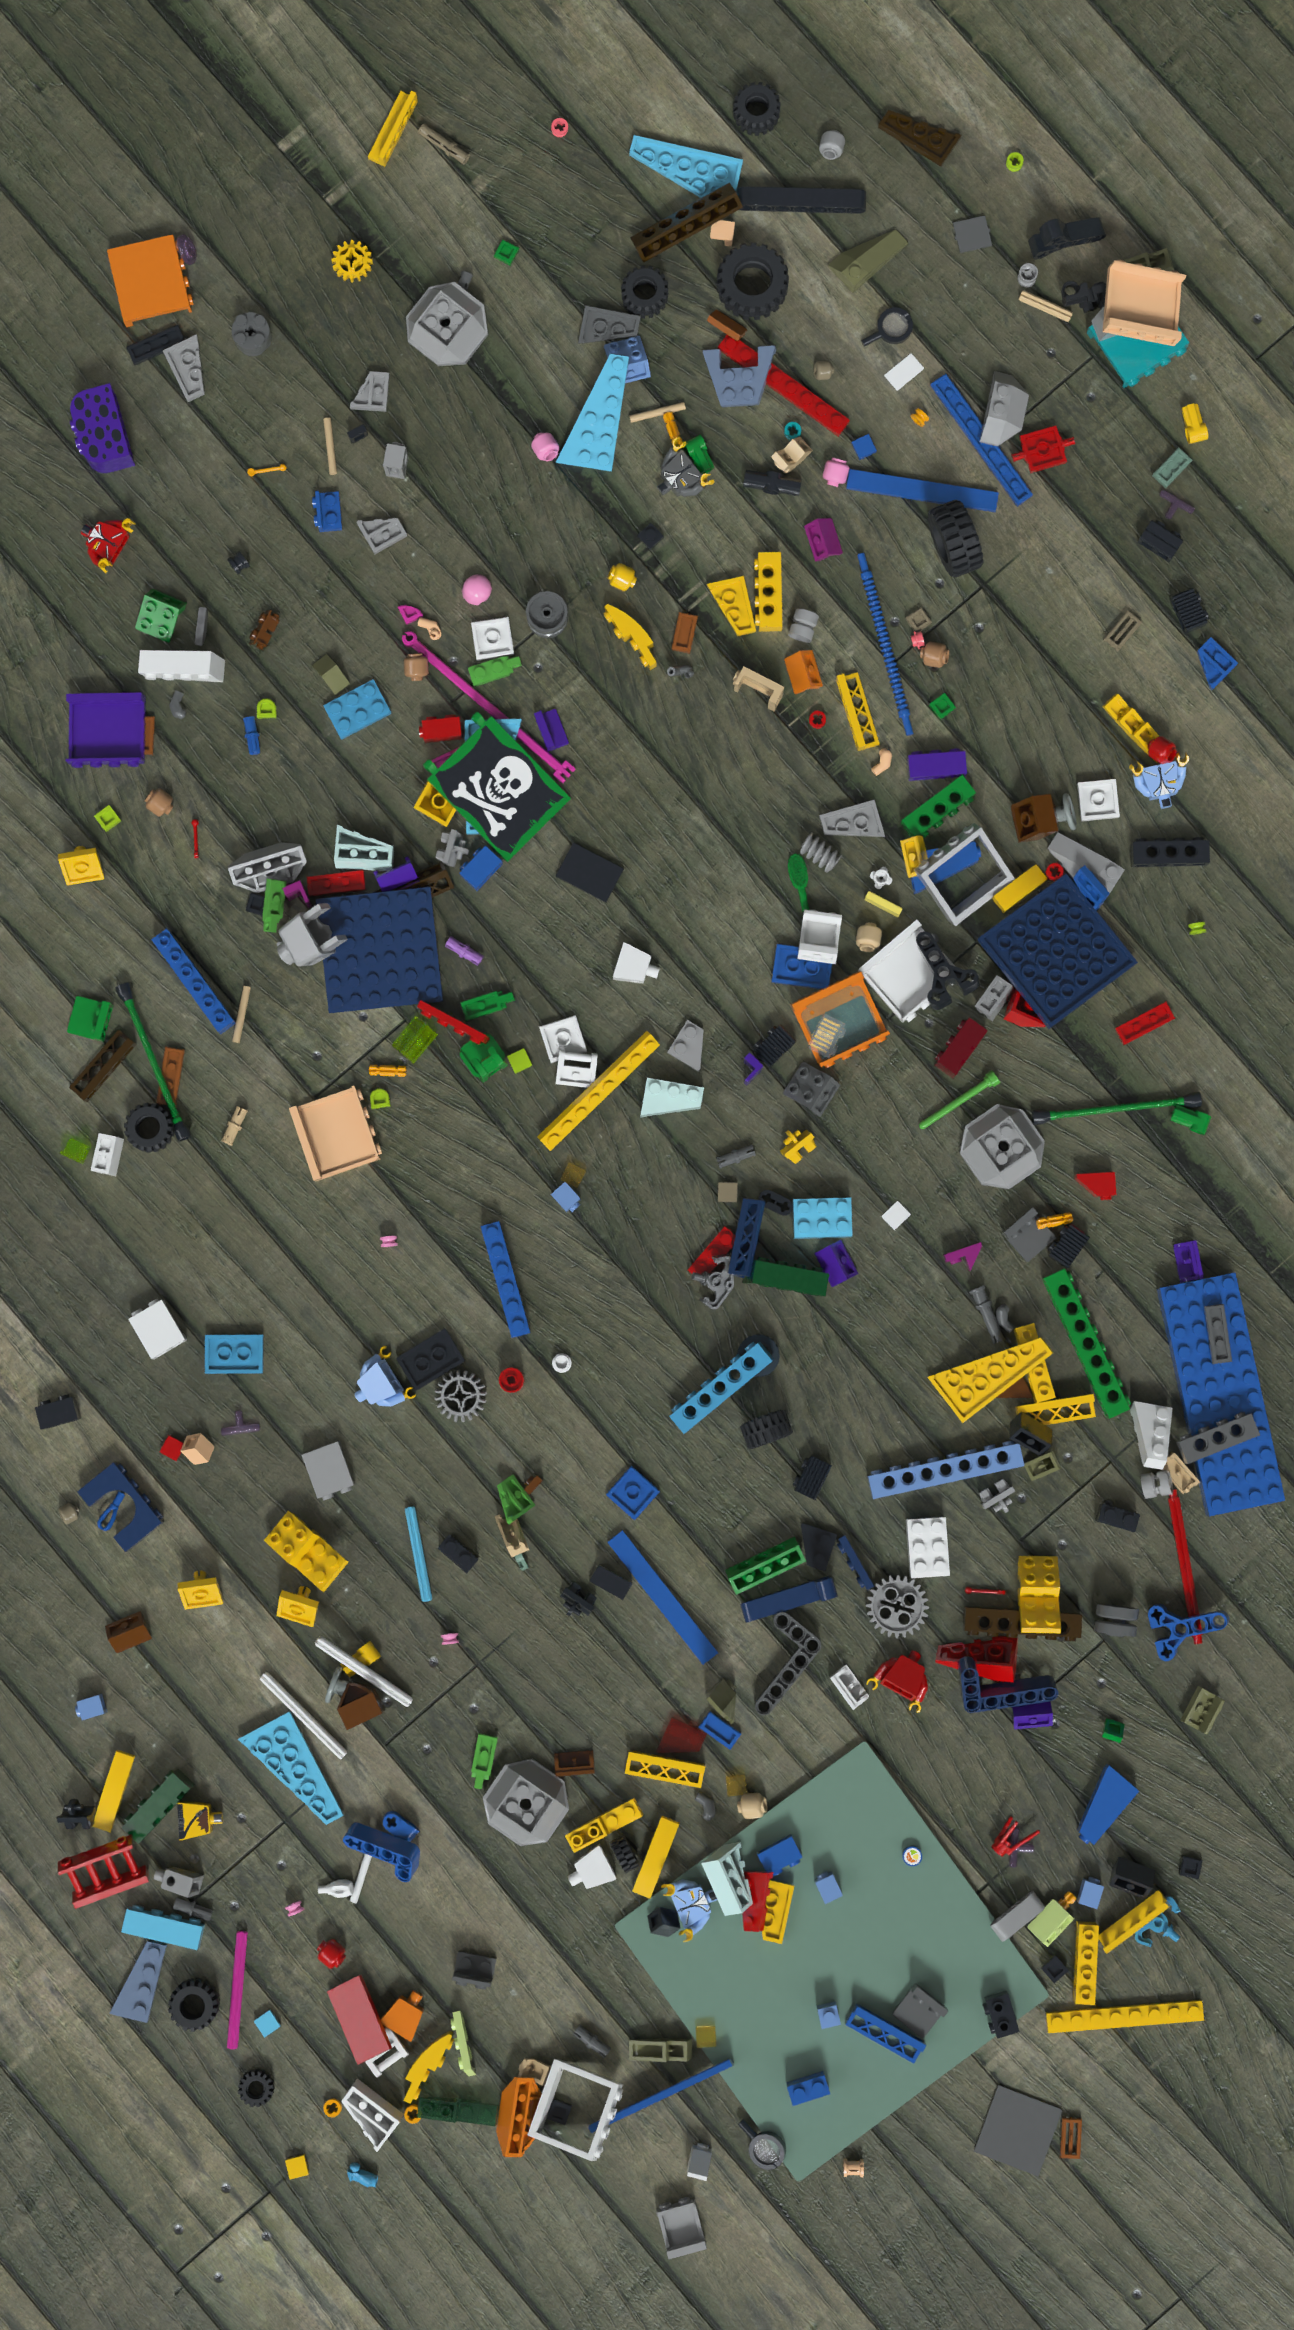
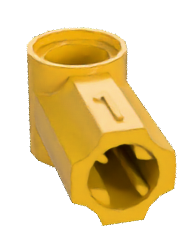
M1193 403L1182 407L1181 411L1186 426L1185 435L1188 444L1208 440V430L1206 424L1202 422L1198 404Z
M369 1641L359 1648L352 1657L368 1667L379 1659L381 1655L373 1643ZM340 1664L349 1677L356 1674L344 1664Z

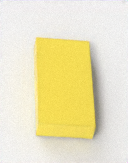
M868 891L865 897V901L896 917H899L902 911L900 906L871 891Z

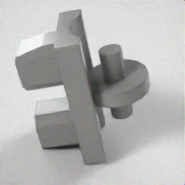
M451 829V832H442L441 842L447 844L446 850L438 849L436 858L449 867L455 868L457 859L461 860L462 854L469 853V850L464 848L466 841H463L464 835Z
M1001 1479L994 1484L999 1491L995 1496L991 1494L988 1488L979 1492L983 1502L981 1505L984 1509L998 1502L999 1504L993 1507L994 1511L998 1512L1002 1509L1004 1513H1007L1008 1509L1006 1506L1011 1504L1012 1501L1010 1498L1005 1501L1002 1499L1015 1492L1013 1486H1009L1004 1479Z

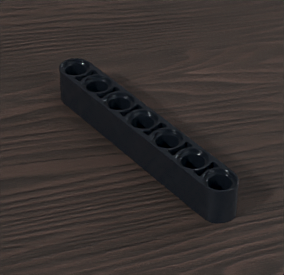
M739 187L737 189V195L743 208L739 209L741 211L850 214L866 212V191L860 189Z

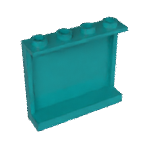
M1093 325L1087 331L1090 339L1094 337L1124 382L1123 388L1127 386L1133 387L1144 375L1148 377L1153 374L1158 366L1164 367L1171 362V358L1174 356L1180 357L1187 351L1186 349L1189 345V341L1183 332L1181 340L1175 346L1120 335L1099 342Z

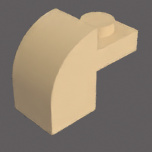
M801 437L792 439L784 449L776 451L771 457L779 469L788 473L798 466L813 450Z

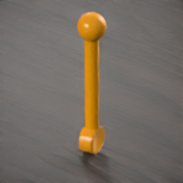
M281 464L277 467L258 470L250 468L247 473L252 477L257 473L276 470L285 471L287 467L285 464Z

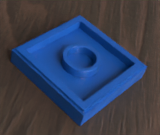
M631 1466L606 1495L635 1520L660 1491Z

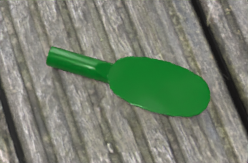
M793 854L788 859V873L793 887L798 889L802 912H804V910H810L805 889L808 884V872L803 857L799 854Z

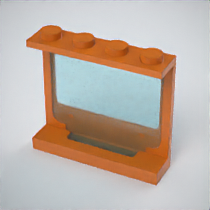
M861 971L790 1004L809 1046L812 1043L827 1051L825 1053L810 1046L820 1067L828 1068L834 1065V1061L839 1058L845 1060L851 1057L852 1052L856 1050L861 1052L868 1049L870 1043L876 1041L878 1044L887 1039L886 1036L890 1034L886 1030L864 983V976ZM823 1018H826V1019H828V1020H830V1021H832V1022L838 1024L839 1027H837V1026H835V1025H833V1024H831V1023H829V1022L823 1020ZM821 1022L836 1028L837 1031L822 1025ZM819 1026L835 1033V1035H832L819 1029ZM817 1030L820 1031V1032H822V1033H824V1034H826V1035H828V1036H830V1037H832L833 1039L831 1040V1039H829V1038H827V1037H825V1036H823V1035L817 1033ZM817 1035L825 1040H828L831 1042V1044H828L814 1036ZM813 1039H814V1040H817V1041H819V1042H821V1043H823V1044L829 1046V1048H825V1047H823V1046H821V1045H819V1044L813 1042L812 1040H813Z

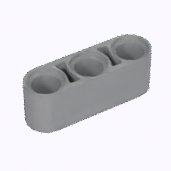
M1031 1891L994 1920L990 1927L1003 1942L1043 1911L1045 1906L1035 1892Z

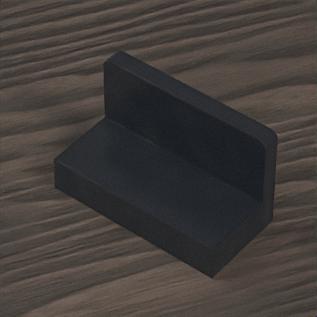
M600 1564L590 1579L591 1583L621 1600H624L633 1584Z

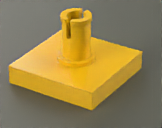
M78 846L73 852L58 854V861L67 885L104 879V872L96 848L86 849L83 846Z
M200 1570V1576H198V1571L194 1572L193 1581L177 1583L178 1592L185 1609L223 1604V1596L216 1577L206 1579L205 1571Z
M300 1586L297 1595L282 1590L279 1596L276 1616L314 1627L319 1602L308 1598L311 1590L306 1587L304 1592V1586Z

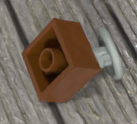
M1068 793L1063 794V806L1059 807L1055 806L1051 794L1031 796L1011 805L1018 843L1037 841L1058 832L1059 822L1067 820L1071 830L1077 828L1074 807Z
M338 1666L325 1696V1702L330 1703L334 1693L342 1696L337 1710L346 1730L381 1715L385 1711L376 1689L362 1683H348V1681L340 1680L342 1667Z

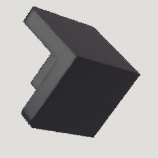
M658 1907L647 1915L651 1934L669 1937L681 1929L676 1910Z

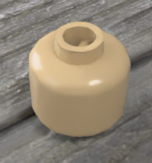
M870 922L858 928L856 945L860 947L861 951L873 952L880 947L881 929L876 927V924Z
M760 1793L743 1794L741 1801H738L737 1804L738 1812L742 1813L745 1819L762 1818L764 1813L767 1812V1800Z

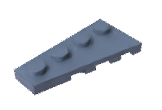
M150 1940L146 1942L109 2014L148 2023L167 1947L166 1944Z

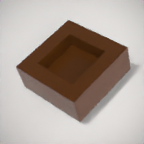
M538 1475L535 1478L531 1476L524 1483L527 1486L524 1490L530 1495L543 1480Z

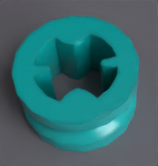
M789 422L785 426V437L790 441L800 437L801 426L796 422ZM792 427L796 428L797 434L794 433V435H790V431L788 429L790 428L791 430Z

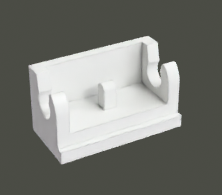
M99 1133L91 1171L116 1177L124 1139Z
M847 1664L830 1676L832 1682L853 1710L868 1699L869 1695Z

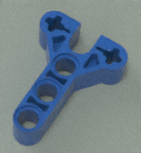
M1155 1604L1148 1611L1151 1629L1166 1626L1171 1631L1170 1637L1155 1641L1158 1656L1163 1661H1170L1176 1656L1177 1648L1186 1637L1221 1630L1229 1623V1615L1223 1610L1185 1618L1168 1611L1163 1604ZM1156 1609L1158 1610V1612H1162V1615L1160 1617H1158V1615H1154ZM1221 1615L1224 1618V1624H1217L1215 1616ZM1196 1620H1203L1205 1622V1628H1198L1196 1626ZM1177 1624H1184L1186 1632L1180 1633L1177 1630ZM1166 1647L1168 1650H1172L1169 1656L1163 1652Z

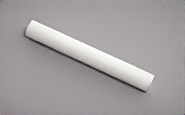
M364 1854L353 1894L350 1898L352 1903H357L372 1858V1856Z

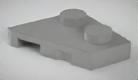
M370 371L365 383L360 387L356 398L351 402L350 409L387 412L389 373Z
M398 518L388 520L375 519L374 521L358 520L356 522L374 554L407 537V533Z
M687 1020L667 1053L699 1072L704 1030Z

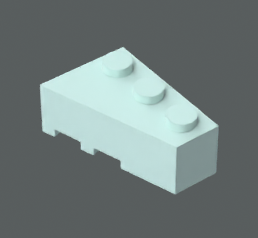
M337 825L334 855L335 867L373 871L392 870L394 863L393 846L362 836L358 832H352Z
M647 1078L640 1116L647 1117L700 1109L704 1088Z
M741 1842L721 1846L701 1863L725 1916L743 1913L753 1904L748 1879H745L743 1872L745 1862L741 1861L739 1849L742 1848Z

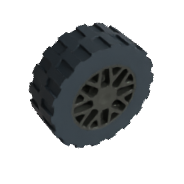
M761 1334L749 1336L740 1344L737 1355L743 1356L746 1353L745 1348L752 1342L755 1344L761 1342L774 1360L754 1377L766 1376L774 1371L779 1363V1348L768 1336ZM752 1357L746 1358V1365L753 1367L755 1360Z

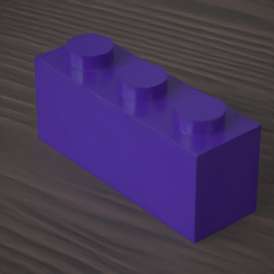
M950 749L949 752L943 753L941 750H932L929 754L915 751L911 752V755L907 757L909 781L958 778L961 775L964 777L967 775L966 753L960 749Z

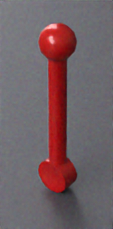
M193 819L191 824L194 830V858H199L197 835L199 821Z
M969 1586L965 1588L967 1594L973 1592L1005 1595L1006 1593L1005 1590L972 1589Z

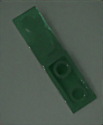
M419 2097L417 2118L496 2126L499 2105L467 2099Z

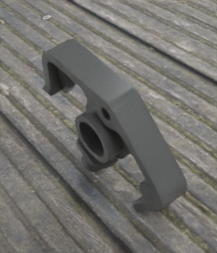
M725 1254L712 1256L714 1263L720 1264V1262H725V1267L721 1272H712L710 1274L706 1271L701 1274L693 1272L691 1276L692 1280L699 1281L701 1285H707L709 1289L715 1291L714 1301H710L708 1297L699 1299L713 1310L720 1307L734 1287V1276L728 1274L731 1257Z

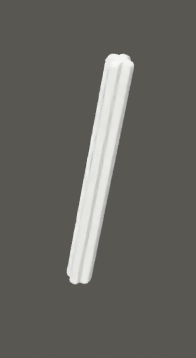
M319 1636L315 1641V1645L404 1706L408 1707L412 1703L413 1699L410 1695L323 1636Z
M265 1672L260 1677V1680L339 1759H342L347 1754V1750L268 1672Z

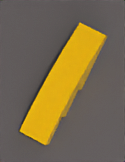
M1115 694L1102 707L1148 755L1149 742L1159 735L1148 722H1144L1138 713L1128 706L1119 694Z
M116 1750L92 1827L111 1833L128 1784L135 1755Z
M661 1816L632 1892L651 1898L677 1832L679 1822Z

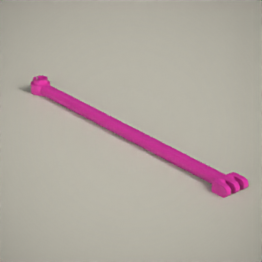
M405 632L407 636L411 635L413 637L412 641H407L406 635L402 636V641L406 647H412L418 653H423V656L427 657L428 661L495 719H509L417 639L414 632ZM519 728L517 738L556 771L553 776L561 783H564L566 780L560 775L564 774L569 778L570 773L566 769L568 768L572 772L576 769L566 760L563 764Z

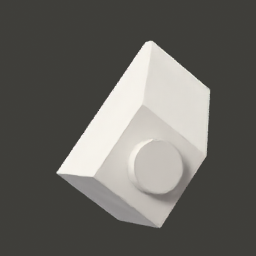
M702 2143L692 2145L687 2165V2176L704 2181L707 2180L712 2149H709L708 2145Z

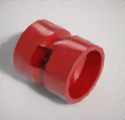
M507 1368L501 1372L499 1385L504 1391L516 1393L524 1386L525 1379L520 1370Z

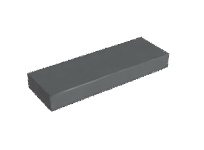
M1224 1304L1204 1306L1212 1364L1232 1362Z

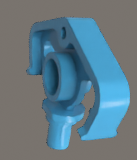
M1165 1897L1172 1906L1174 1913L1181 1912L1173 1897ZM1163 1913L1135 1933V1940L1139 1944L1148 1947L1152 1946V1940L1150 1938H1143L1142 1932L1149 1928L1154 1932H1164L1162 1936H1169L1175 1942L1181 1937L1174 1931L1172 1924L1168 1926V1919Z

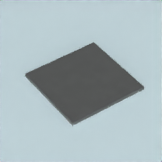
M998 2085L974 2152L1039 2176L1062 2109Z

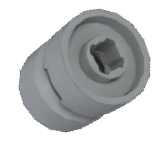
M796 609L793 617L795 623L791 624L788 636L801 642L810 643L814 635L812 628L817 625L819 616L805 609Z
M1169 1470L1158 1471L1156 1475L1153 1473L1141 1474V1485L1145 1499L1157 1497L1158 1494L1161 1496L1173 1494V1484Z

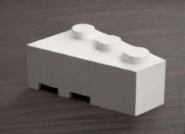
M1134 1401L1130 1413L1134 1421V1430L1137 1433L1143 1466L1163 1470L1168 1456L1172 1408Z
M356 2079L342 2099L346 2109L355 2122L359 2123L366 2137L368 2136L374 2145V2149L378 2152L399 2124L404 2114L359 2079Z

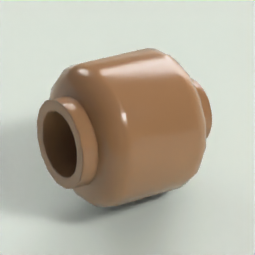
M930 641L925 647L921 648L920 658H923L926 666L941 668L948 662L949 649L943 643Z
M423 653L408 654V657L404 659V674L406 677H411V681H421L423 676L429 674L428 658L423 656Z
M161 788L152 789L144 800L146 808L158 817L164 813L168 815L174 807L171 804L173 797Z

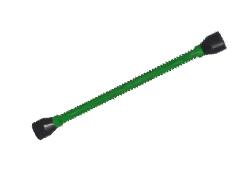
M129 982L122 983L115 987L116 992L129 1010L134 1026L137 1028V1033L144 1046L143 1048H145L146 1055L156 1075L155 1077H157V1082L165 1097L166 1104L169 1106L177 1141L187 1140L192 1137L189 1127L183 1122L182 1117L179 1116L174 1100L171 1098V1093L164 1080L165 1078H163L162 1071L159 1069V1064L135 1009L131 985Z
M1191 1092L1174 1099L1135 1102V1104L1108 1105L1079 1110H1064L1062 1112L1037 1109L1032 1110L1033 1125H1040L1057 1118L1095 1115L1098 1113L1105 1114L1125 1110L1132 1111L1142 1108H1159V1106L1179 1105L1194 1108L1202 1106V1098L1200 1092Z

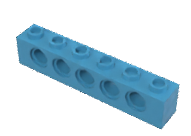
M752 1342L745 1348L746 1353L743 1356L738 1354L730 1361L732 1363L731 1366L727 1369L723 1366L715 1373L717 1377L714 1380L708 1379L700 1385L703 1388L698 1393L694 1390L686 1397L688 1401L685 1404L679 1403L671 1409L673 1414L669 1417L683 1434L774 1360L761 1342L757 1344ZM747 1357H752L755 1360L753 1367L746 1365L745 1360ZM732 1369H737L740 1372L739 1379H734L731 1376ZM718 1381L725 1384L724 1391H719L716 1388ZM706 1393L710 1396V1403L702 1401V1394ZM688 1406H693L696 1409L695 1415L687 1413Z

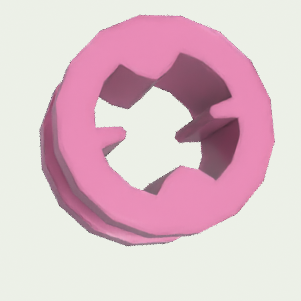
M397 1236L380 1237V1240H382L381 1247L398 1246V1243L395 1242Z
M458 1633L441 1635V1638H443L442 1645L459 1643V1640L456 1639Z
M301 1900L285 1907L289 1911L288 1917L305 1910L304 1907H301Z

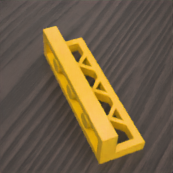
M400 91L368 155L369 160L384 167L386 166L418 102L416 92L411 91L410 94H406Z
M858 672L847 676L844 674L837 675V686L857 751L880 745ZM855 678L857 686L852 691L848 688L846 681ZM854 695L862 700L860 709L853 705L852 699ZM859 714L866 716L868 719L865 727L859 725L857 718ZM865 731L873 736L874 742L865 744L863 738Z
M1094 1394L1015 1406L1017 1415L1020 1412H1029L1035 1417V1420L1039 1419L1040 1423L1044 1425L1096 1417L1093 1403L1095 1402ZM1089 1403L1091 1414L1082 1415L1077 1409L1081 1404ZM1067 1406L1073 1410L1068 1418H1063L1058 1414L1062 1407ZM1048 1409L1054 1413L1049 1421H1044L1039 1417L1043 1410Z
M629 1750L625 1774L701 1788L705 1764ZM631 1760L641 1762L643 1768L639 1771L629 1770ZM652 1764L659 1765L663 1771L653 1775L648 1770V1767ZM670 1768L679 1769L682 1774L674 1779L666 1771ZM690 1771L700 1773L698 1783L690 1782L686 1774Z
M1160 1890L1156 1891L1098 1935V1939L1104 1946L1103 1950L1106 1954L1171 1906Z

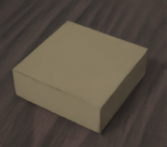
M922 607L905 618L915 632L922 631L932 624Z
M718 1182V1202H737V1183Z

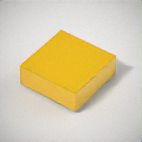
M305 2154L285 2159L290 2180L309 2175Z

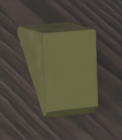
M327 654L312 665L335 696L350 685L339 667Z
M1048 1451L1024 1463L1031 1481L1061 1469L1053 1451Z

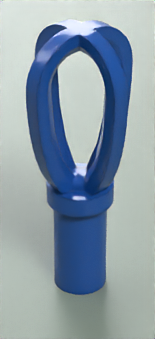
M117 1493L110 1507L98 1519V1528L108 1531L112 1527L116 1519L118 1507L125 1494ZM111 1510H113V1514L108 1525L106 1527H103V1520L105 1519L107 1514Z

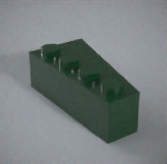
M758 1257L757 1260H753L750 1277L745 1276L742 1283L758 1284V1286L775 1287L779 1290H792L797 1293L826 1297L829 1274L823 1273L824 1269L812 1267V1270H807L805 1265L794 1264V1267L787 1266V1262L776 1260L774 1264L769 1263L767 1258Z
M179 1769L174 1772L170 1770L163 1778L165 1781L162 1785L157 1784L150 1792L152 1794L148 1800L144 1798L138 1804L137 1808L139 1810L134 1815L130 1813L123 1820L125 1825L122 1829L128 1835H132L138 1844L145 1839L195 1785Z

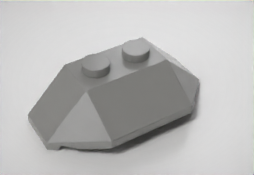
M994 371L980 437L981 443L998 447L1022 430L1029 394L1012 375Z
M281 842L243 854L228 866V871L233 885L259 893L266 890L267 879L283 880L287 882L286 884L294 882L307 861L301 844Z

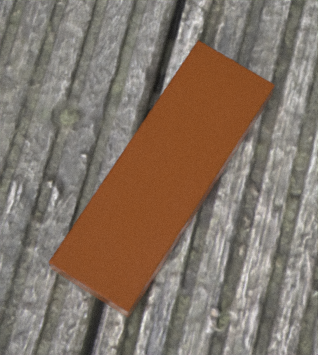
M165 1047L162 1074L171 1093V1098H173L176 1105L185 1050ZM159 1086L156 1103L168 1105Z

